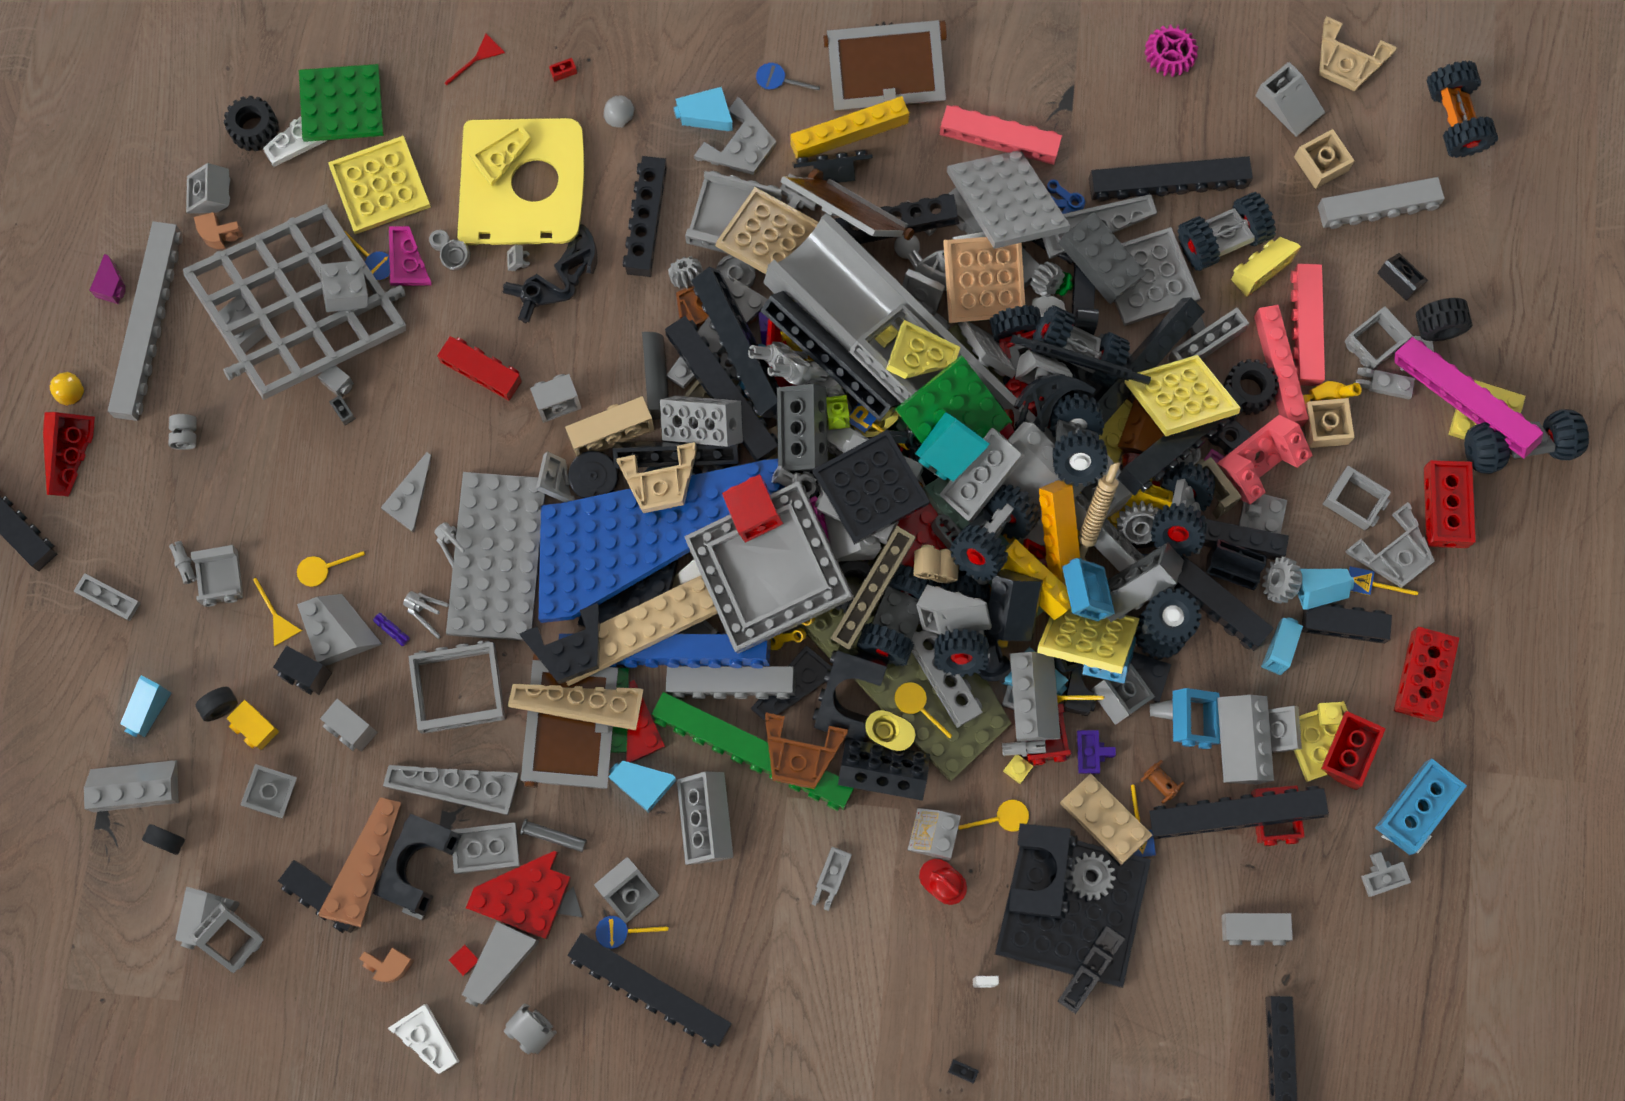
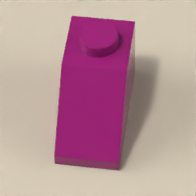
M104 254L89 291L96 298L119 304L120 299L125 295L126 286L113 260Z

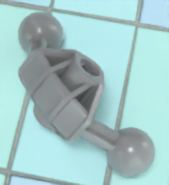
M915 235L909 241L904 239V237H897L894 242L896 254L901 258L909 259L915 268V272H919L945 285L944 291H947L944 250L936 251L922 259L918 253L920 243Z

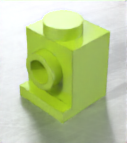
M847 396L826 397L829 430L850 428Z

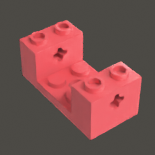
M1278 415L1216 464L1242 496L1240 500L1251 505L1266 493L1260 481L1261 476L1282 460L1298 468L1313 455L1300 425ZM1260 451L1258 459L1255 460L1256 453Z

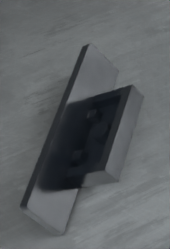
M867 149L857 150L855 151L856 154L848 155L847 152L836 153L835 157H828V154L817 155L816 159L808 160V157L796 158L795 162H792L793 168L813 166V169L823 172V179L825 181L831 179L836 183L855 181L853 161L871 159L873 155L871 152H867Z

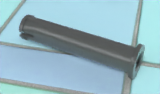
M528 819L524 820L520 835L527 834L580 851L581 853H583L587 839L529 822Z

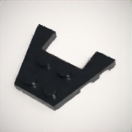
M598 603L580 610L586 627L585 630L552 643L544 644L538 626L520 633L521 638L558 684L599 669L600 607Z

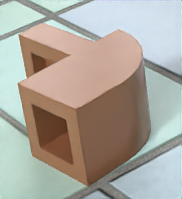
M214 212L194 217L199 235L208 246L214 249H226L224 241H235L239 237H243L242 229L237 221L220 225L219 219Z
M394 948L390 950L383 962L365 951L359 958L365 962L363 967L373 973L377 970L373 979L385 983L401 979L414 962V960Z

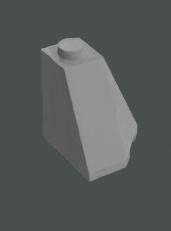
M186 887L175 940L181 941L182 947L194 950V947L197 945L194 944L190 935L220 902L232 912L238 908L240 902Z

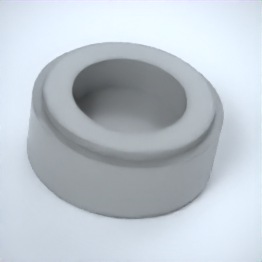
M435 230L429 237L431 247L436 251H440L443 245L450 241L449 235L444 230Z

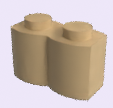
M923 545L914 552V576L918 578L950 584L958 580L959 564L956 565L954 563L955 558L951 557L952 551L949 549L937 550L932 545Z

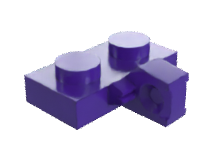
M1099 730L1077 731L1078 774H1100V762H1105V758L1116 756L1115 747H1104V742H1099Z

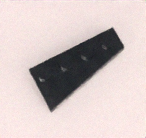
M806 645L787 666L794 667L796 670L795 696H790L789 699H778L777 696H768V699H758L751 707V710L764 721L766 713L780 715L826 683L824 679L827 670H832V666Z

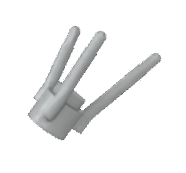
M444 522L436 528L434 533L438 537L436 541L442 547L453 568L454 560L445 543L450 544L452 542L461 552H464L465 549L455 539L457 529Z
M410 591L403 602V605L408 608L407 612L418 619L439 639L441 636L416 611L420 612L425 608L438 615L440 612L426 604V601L449 607V604L425 596L422 593L417 594L414 591Z

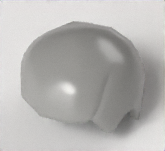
M621 95L610 98L604 107L606 122L612 127H624L628 121L632 120L635 108L632 101Z
M452 239L446 242L440 249V260L448 269L460 270L466 267L470 261V250L463 241Z

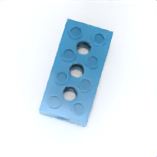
M1431 758L1424 762L1376 825L1375 829L1408 855L1417 853L1467 785ZM1431 786L1435 788L1436 795L1431 792ZM1418 802L1422 804L1423 811L1418 808ZM1405 819L1410 821L1411 828L1407 827Z

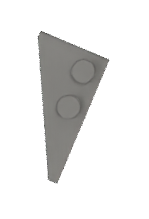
M426 452L381 507L383 511L411 532H414L416 529L415 523L420 511V502L423 499L426 476L431 465V455Z

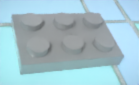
M516 823L452 830L461 835L453 853L455 874L520 866Z

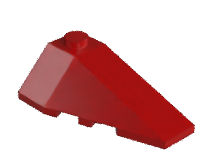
M60 412L44 413L43 442L47 495L69 497L78 475L77 471L80 463L84 461L87 446L93 439L94 416Z

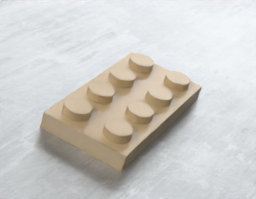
M1092 774L1085 778L1060 802L1121 865L1152 837V834Z

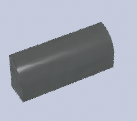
M642 332L647 404L652 420L661 419L660 399L669 397L665 341L662 334Z

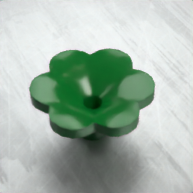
M1064 271L1065 276L1062 279L1064 282L1060 285V289H1057L1055 294L1061 296L1066 295L1067 291L1072 290L1074 286L1071 282L1072 275Z

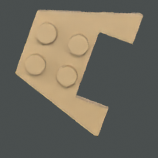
M1326 16L1323 23L1319 76L1356 91L1394 54L1397 47L1380 40L1373 57L1335 40L1343 23Z
M695 442L677 446L679 465L639 474L635 455L617 458V463L643 513L685 504L697 453Z

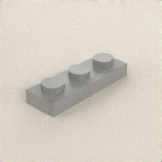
M85 573L74 589L75 593L128 621L131 620L141 604L139 601Z

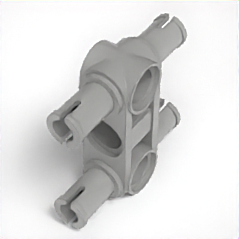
M772 342V345L766 347L755 345L749 347L754 350H748V355L751 359H763L772 367H768V374L770 376L784 377L789 383L794 385H804V382L806 383L810 380L826 381V378L822 376L827 377L828 373L822 368L811 367L804 360L808 359V355L804 351H793L788 345L781 342Z

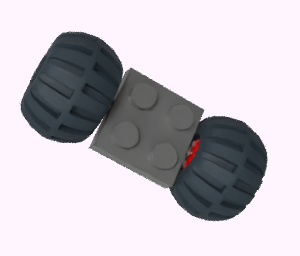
M1561 409L1546 417L1543 426L1539 421L1530 422L1541 429L1543 437L1541 443L1528 456L1549 453L1550 456L1558 460H1573L1585 453L1588 448V426L1584 417L1579 412ZM1484 422L1474 425L1467 431L1464 447L1467 461L1472 462V469L1480 473L1491 474L1507 465L1510 453L1513 458H1520L1521 456L1509 448L1504 434L1498 430L1494 432V429L1489 427L1490 424Z

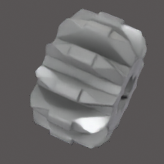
M690 256L688 258L683 257L680 260L676 259L675 263H671L668 274L675 287H679V289L686 287L688 289L689 286H693L691 280L702 273L703 269L698 259Z
M1047 261L1044 265L1040 264L1039 268L1035 270L1034 275L1031 276L1032 281L1030 285L1038 295L1049 297L1051 294L1054 295L1057 289H1060V285L1064 282L1062 279L1065 274L1057 264Z

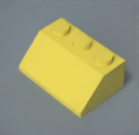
M1279 237L1276 241L1272 239L1263 247V251L1253 253L1245 265L1243 263L1239 264L1233 270L1234 275L1231 280L1248 297L1292 263L1301 246L1282 237Z

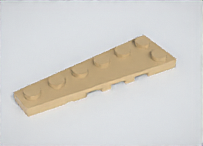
M513 684L508 707L636 730L643 689L616 688V690L604 689V687L585 689L583 686L562 688L556 685Z

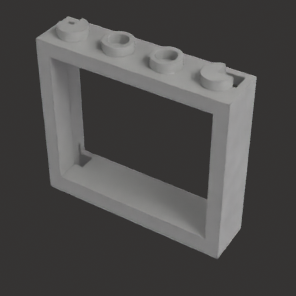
M903 304L857 339L849 351L901 403L917 392V390L906 379L886 370L888 362L869 343L894 322L900 327L904 320L931 332Z
M478 641L477 645L471 646L469 644H459L453 649L440 647L436 648L435 652L419 651L409 656L417 728L421 734L506 720L497 652L493 642ZM489 654L497 709L426 720L419 665Z

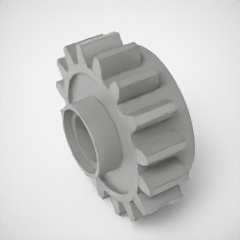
M1141 501L1140 505L1133 502V507L1131 508L1126 505V511H1120V517L1116 519L1118 532L1130 543L1132 542L1136 545L1147 544L1152 541L1151 529L1155 514L1157 515L1159 508H1153L1151 502L1145 506L1144 501Z
M1277 557L1275 562H1270L1271 568L1265 569L1267 575L1263 576L1265 583L1262 584V587L1266 588L1263 593L1268 595V600L1280 604L1282 602L1288 603V600L1293 599L1297 595L1302 585V573L1300 566L1296 565V561L1286 557Z
M1092 852L1090 857L1083 853L1082 860L1079 857L1075 858L1077 864L1074 870H1072L1070 877L1074 886L1072 892L1078 891L1080 893L1079 898L1085 895L1088 901L1092 899V896L1099 900L1100 893L1104 896L1108 895L1106 888L1113 889L1114 886L1110 884V881L1116 880V877L1111 876L1110 873L1115 871V869L1108 868L1110 860L1102 861L1104 855L1101 854L1098 858H1095V852ZM1087 871L1095 873V882H1090L1086 879Z

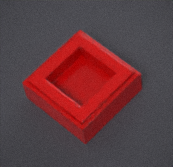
M466 945L449 959L463 976L475 967L479 960Z

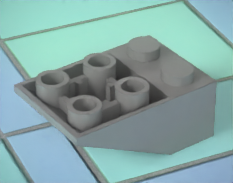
M1290 62L1263 82L1256 94V97L1296 137L1325 114L1323 107L1304 76Z
M927 585L916 605L922 629L945 635V631L948 630L953 632L954 629L959 631L968 629V632H971L972 630H988L992 627L986 602L979 598L964 596L959 592L954 593L944 590L939 586Z

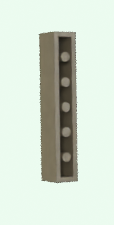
M898 526L895 528L832 635V640L849 650L853 647L916 540L915 536Z

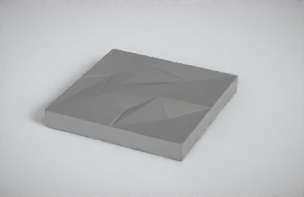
M800 481L770 495L776 511L784 524L746 543L738 534L731 515H727L684 536L734 651L738 654L854 599V595Z

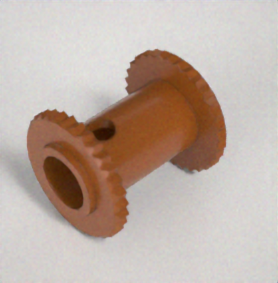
M1160 760L1157 764L1154 763L1140 780L1143 782L1147 778L1165 796L1162 800V803H1165L1168 800L1170 801L1181 790L1184 782L1182 781L1177 785L1159 767L1163 763Z

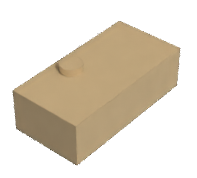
M643 396L621 405L614 404L608 407L606 411L565 427L576 457L587 451L602 452L614 447L616 442H627L655 431L652 417Z

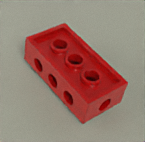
M1430 460L1424 466L1426 542L1428 547L1469 548L1476 542L1472 462Z
M1419 626L1411 631L1394 707L1395 712L1434 723L1442 719L1459 637ZM1428 651L1433 654L1434 658L1429 656ZM1424 671L1429 674V678L1424 675ZM1419 691L1424 693L1425 698L1420 696Z

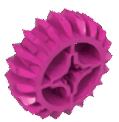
M1170 24L1168 29L1162 26L1160 30L1156 29L1149 36L1145 45V55L1147 56V62H1151L1150 67L1157 68L1156 73L1163 71L1164 76L1167 73H1170L1171 77L1175 73L1180 76L1183 71L1187 73L1190 67L1194 66L1195 60L1198 57L1197 41L1192 39V33L1186 34V28L1179 30V25L1173 28ZM1158 44L1161 46V54L1158 53L1156 48ZM1182 47H1184L1186 51V57L1182 55Z

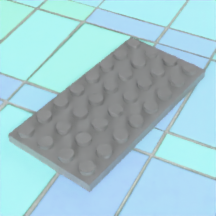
M463 472L456 540L465 551L461 552L455 546L446 635L524 641L520 633L532 629L540 553L541 505H544L545 493L536 490L538 477Z

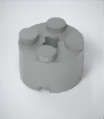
M524 1003L506 1023L504 1033L509 1038H515L521 1043L519 1047L526 1054L529 1055L531 1052L539 1054L557 1032L556 1030L551 1031L552 1024L537 1010L532 1013L528 1010L530 1006Z

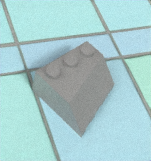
M342 594L319 596L297 604L316 660L324 666L382 645Z

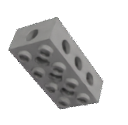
M672 396L660 399L662 440L685 443L695 442L696 444L727 447L743 442L741 401L687 396Z

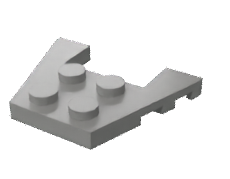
M737 97L728 110L731 116L743 123L722 152L704 142L694 155V159L697 161H708L713 165H723L730 167L732 170L755 175L776 146V141L745 103Z
M1409 502L1392 514L1406 532L1381 552L1375 555L1362 539L1345 551L1349 556L1400 588L1435 562L1428 544L1419 530L1418 521L1412 514V507Z

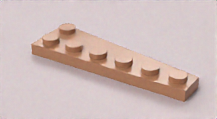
M380 797L319 912V917L362 927L401 808V802Z

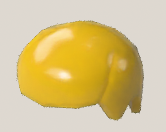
M70 372L59 373L53 377L49 385L55 400L66 406L75 404L84 393L80 379Z

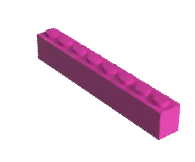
M1411 337L1395 352V364L1476 424L1487 422L1490 424L1489 427L1494 429V432L1496 430L1500 431L1506 436L1505 441L1509 444V448L1523 459L1541 443L1543 432L1537 425L1528 422L1521 413L1513 411L1503 400H1498L1488 389L1476 384L1473 378L1461 373L1454 364L1446 362L1439 353L1431 351L1424 342Z

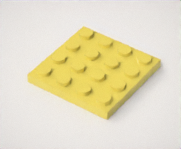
M404 136L328 162L355 235L431 207Z
M1198 355L1139 372L1151 377L1149 385L1134 380H1125L1124 382L1165 436L1227 418L1240 412V406Z
M1070 608L1056 620L1050 616L1038 645L1037 653L1122 674L1140 618L1126 615L1124 618H1117L1112 622L1108 618L1095 621L1072 614V609Z

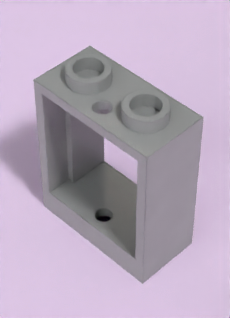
M1384 306L1350 333L1344 342L1347 349L1357 355L1365 368L1374 370L1401 348L1412 335ZM1376 322L1396 341V344L1378 359H1375L1356 339Z
M1347 466L1324 500L1323 505L1361 529L1366 530L1369 526L1374 527L1380 517L1377 514L1380 509L1384 511L1389 504L1388 496L1391 492L1350 466ZM1348 480L1378 498L1377 503L1366 519L1336 501Z
M221 902L190 935L194 944L233 974L237 969L245 965L247 958L252 952H256L261 947L264 940L257 930ZM228 919L251 936L230 960L207 944L208 940Z

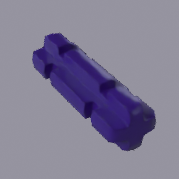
M378 613L374 617L373 621L394 640L396 639L401 646H405L410 638L389 619L387 620L382 613Z

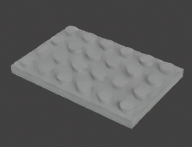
M1013 151L947 166L948 175L994 249L1069 232L1070 224L1022 151Z

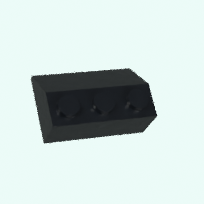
M1005 568L999 571L993 577L988 605L992 627L991 629L984 630V635L1002 641H1032L1043 580Z

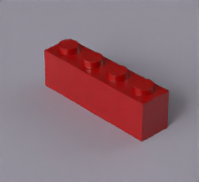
M450 336L437 355L440 363L510 401L522 382L520 372L511 366L508 368L503 366L502 362L493 356L491 358L487 357L477 347H474V349L469 347L468 343L459 337L455 339Z

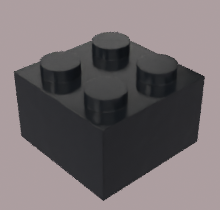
M287 645L273 666L278 671L277 676L291 685L296 683L295 685L300 690L309 695H312L313 692L319 695L332 674L324 665Z

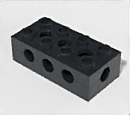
M846 738L838 785L923 801L928 778L930 754L907 749L895 751L878 743Z

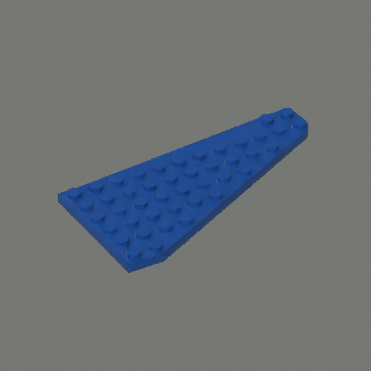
M778 459L763 460L692 475L684 505L648 513L642 512L631 488L564 503L541 505L538 620L541 623L573 620L581 615V609L597 603L598 605L689 553L690 549L684 536L730 515L722 495L730 487L737 486L747 481L750 477L760 474L767 484V490L770 495L785 488V486L779 483H772V476L778 467Z

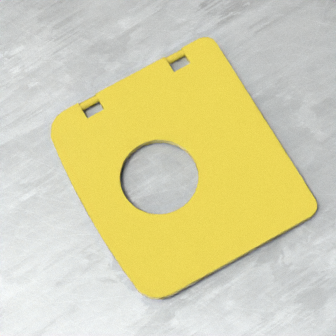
M568 118L467 121L463 128L458 240L463 241L466 245L564 244L574 240L579 233L584 190V143L580 124ZM520 122L530 136L531 142L491 187L469 154ZM530 161L547 162L558 173V185L555 191L546 199L536 202L526 201L518 197L512 189V178L516 170ZM541 233H552V238H541ZM479 234H490V239H479Z

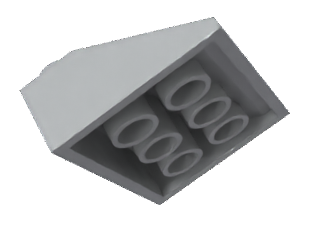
M1023 422L1010 436L1008 441L1025 456L1002 485L1008 486L1011 484L1014 488L1020 487L1022 492L1027 491L1029 493L1027 496L1035 499L1033 503L1038 504L1039 508L1037 510L1041 512L1039 488L1060 480L1058 474H1055L1053 467L1052 451L1055 445L1034 423ZM1079 483L1078 487L1073 485L1074 498L1085 487L1083 483ZM1042 512L1039 516L1040 520L1037 523L1038 526H1041L1043 524L1041 520Z

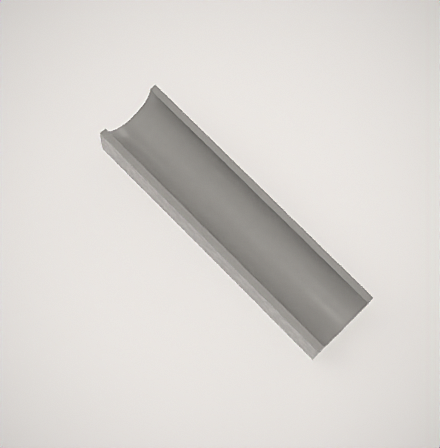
M828 213L821 217L812 233L794 252L777 263L773 260L768 265L764 284L774 294L784 291L848 351H850L857 339L903 304L933 334L960 347L958 357L962 355L993 397L1002 405L1012 421L1013 429L1015 428V422L1019 419L1024 405L1022 404L1019 410L1014 408L1017 398ZM894 322L892 326L899 331L900 327ZM896 338L885 348L875 339L869 344L889 362ZM942 370L906 378V380L918 391ZM1028 410L1025 421L1032 423L1036 416ZM1045 427V432L1042 433L1055 445L1056 437L1053 438L1052 432Z

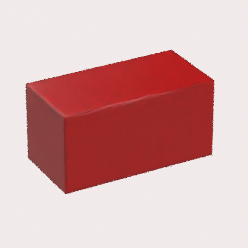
M572 58L549 66L554 82L577 74Z

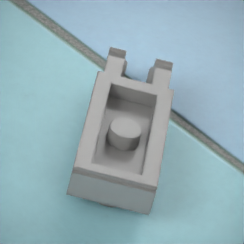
M1358 368L1357 374L1372 378L1371 381L1357 379L1355 383L1360 384L1361 388L1404 399L1412 398L1415 378L1372 370L1370 368Z
M831 847L816 886L817 890L811 903L812 905L816 906L818 904L820 894L824 890L830 893L824 904V909L829 911L852 854Z

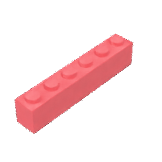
M948 105L946 106L939 134L1007 153L1022 151L1026 158L1052 165L1055 163L1062 135L1054 131H1044L1035 126H1025L1016 121H1005L997 116H986L978 111H967L959 106Z
M1297 264L1294 271H1291L1290 276L1291 283H1294V290L1291 291V302H1294L1291 320L1294 321L1295 327L1292 329V340H1295L1292 357L1295 359V368L1300 386H1318L1325 380L1322 265Z
M1279 304L1259 308L1254 319L1265 362L1268 364L1267 368L1270 369L1272 367L1274 370L1272 374H1277L1278 377L1276 382L1279 383L1275 400L1279 415L1303 427L1309 418Z

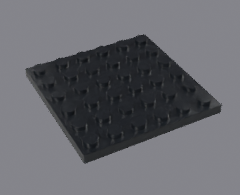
M1078 841L1077 847L1073 848V857H1079L1082 860L1083 853L1090 857L1092 852H1095V858H1098L1101 854L1104 855L1102 861L1110 860L1108 868L1115 869L1110 874L1116 877V880L1110 881V884L1114 886L1113 889L1106 888L1108 895L1104 896L1100 893L1099 900L1092 896V899L1088 901L1085 895L1079 898L1080 893L1078 891L1073 893L1071 890V892H1068L1067 900L1070 901V910L1066 914L1065 919L1017 914L1009 911L1012 888L1031 891L1043 890L1052 884L1057 874V863L1050 852L1019 847L994 955L1074 975L1105 926L1108 925L1125 936V939L1098 982L1123 988L1151 859L1132 855L1121 865L1104 847ZM1087 871L1086 879L1090 882H1095V873Z

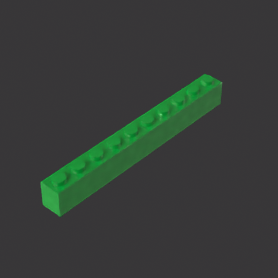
M662 693L651 714L653 719H655L654 723L664 728L668 725L674 728V733L682 737L689 735L693 737V742L701 746L707 744L712 747V751L719 755L726 753L731 756L730 759L738 764L747 763L751 765V770L759 774L763 771L769 774V778L772 780L768 742L671 695ZM825 771L815 789L792 784L788 786L796 792L802 790L809 793L808 797L812 800L819 802L821 799L827 802V806L836 811L839 808L845 809L854 790L851 787L838 785L839 776Z

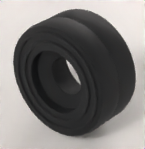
M225 686L208 692L196 702L195 706L201 718L205 722H210L230 713L237 706L238 701L232 690Z
M153 824L148 825L142 837L144 842L175 855L179 854L185 842L183 837Z

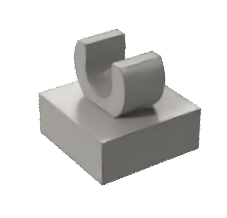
M515 244L507 251L508 271H516L520 267L526 268L530 265V262L523 260V257L527 258L530 253L523 251L522 245Z

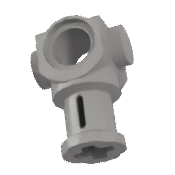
M779 465L772 476V483H779L787 487L800 481L806 486V493L810 497L816 490L815 482L817 479L814 478L813 474L805 471L802 475L797 472L792 474Z

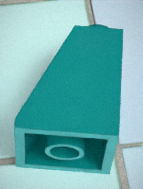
M945 412L915 454L920 457L918 462L929 469L932 466L937 469L935 472L937 476L944 481L949 478L954 482L990 443Z

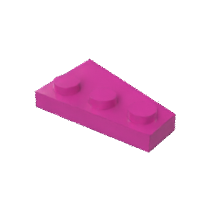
M389 226L390 286H431V280L420 257L410 227Z

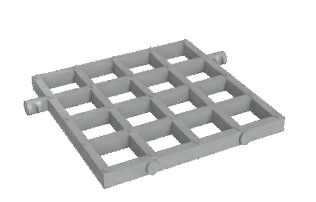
M326 204L296 218L292 217L287 222L226 250L217 251L214 255L183 269L186 280L239 361V363H234L230 367L223 369L227 379L232 380L234 377H238L246 372L263 400L406 331L405 322L391 303L400 297L406 296L403 287L398 285L387 292L383 291ZM324 218L336 237L311 248L299 229ZM291 234L302 252L277 264L266 245ZM343 247L352 261H362L365 282L374 295L368 297V308L338 311L315 322L303 303L323 294L321 282L296 293L284 274L310 263L320 278V264L322 263L318 258ZM257 249L268 268L242 279L231 261ZM222 265L234 284L211 295H207L196 277ZM272 279H276L287 298L262 309L250 290ZM241 294L253 314L226 325L215 306ZM381 305L393 324L372 335H368L356 316ZM295 308L307 327L281 339L269 319ZM348 321L360 340L335 352L323 335V332ZM260 324L272 343L246 355L234 336ZM314 337L326 357L300 369L288 349ZM280 354L291 374L265 386L253 366Z

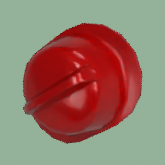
M931 859L922 865L919 873L920 882L937 900L947 905L957 904L963 900L967 893V884L964 877L956 869L942 859Z

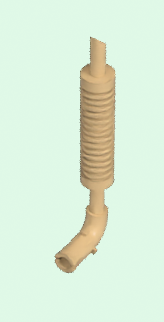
M1121 462L1111 464L1107 475H1103L1097 484L1078 535V541L1081 543L1079 551L1082 560L1086 561L1085 555L1088 548L1094 546L1097 542L1118 487V481L1115 477Z

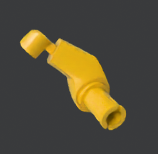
M1326 381L1309 390V394L1303 395L1305 404L1310 399L1313 401L1349 399V397L1359 396L1362 388L1358 383L1346 386L1343 383Z

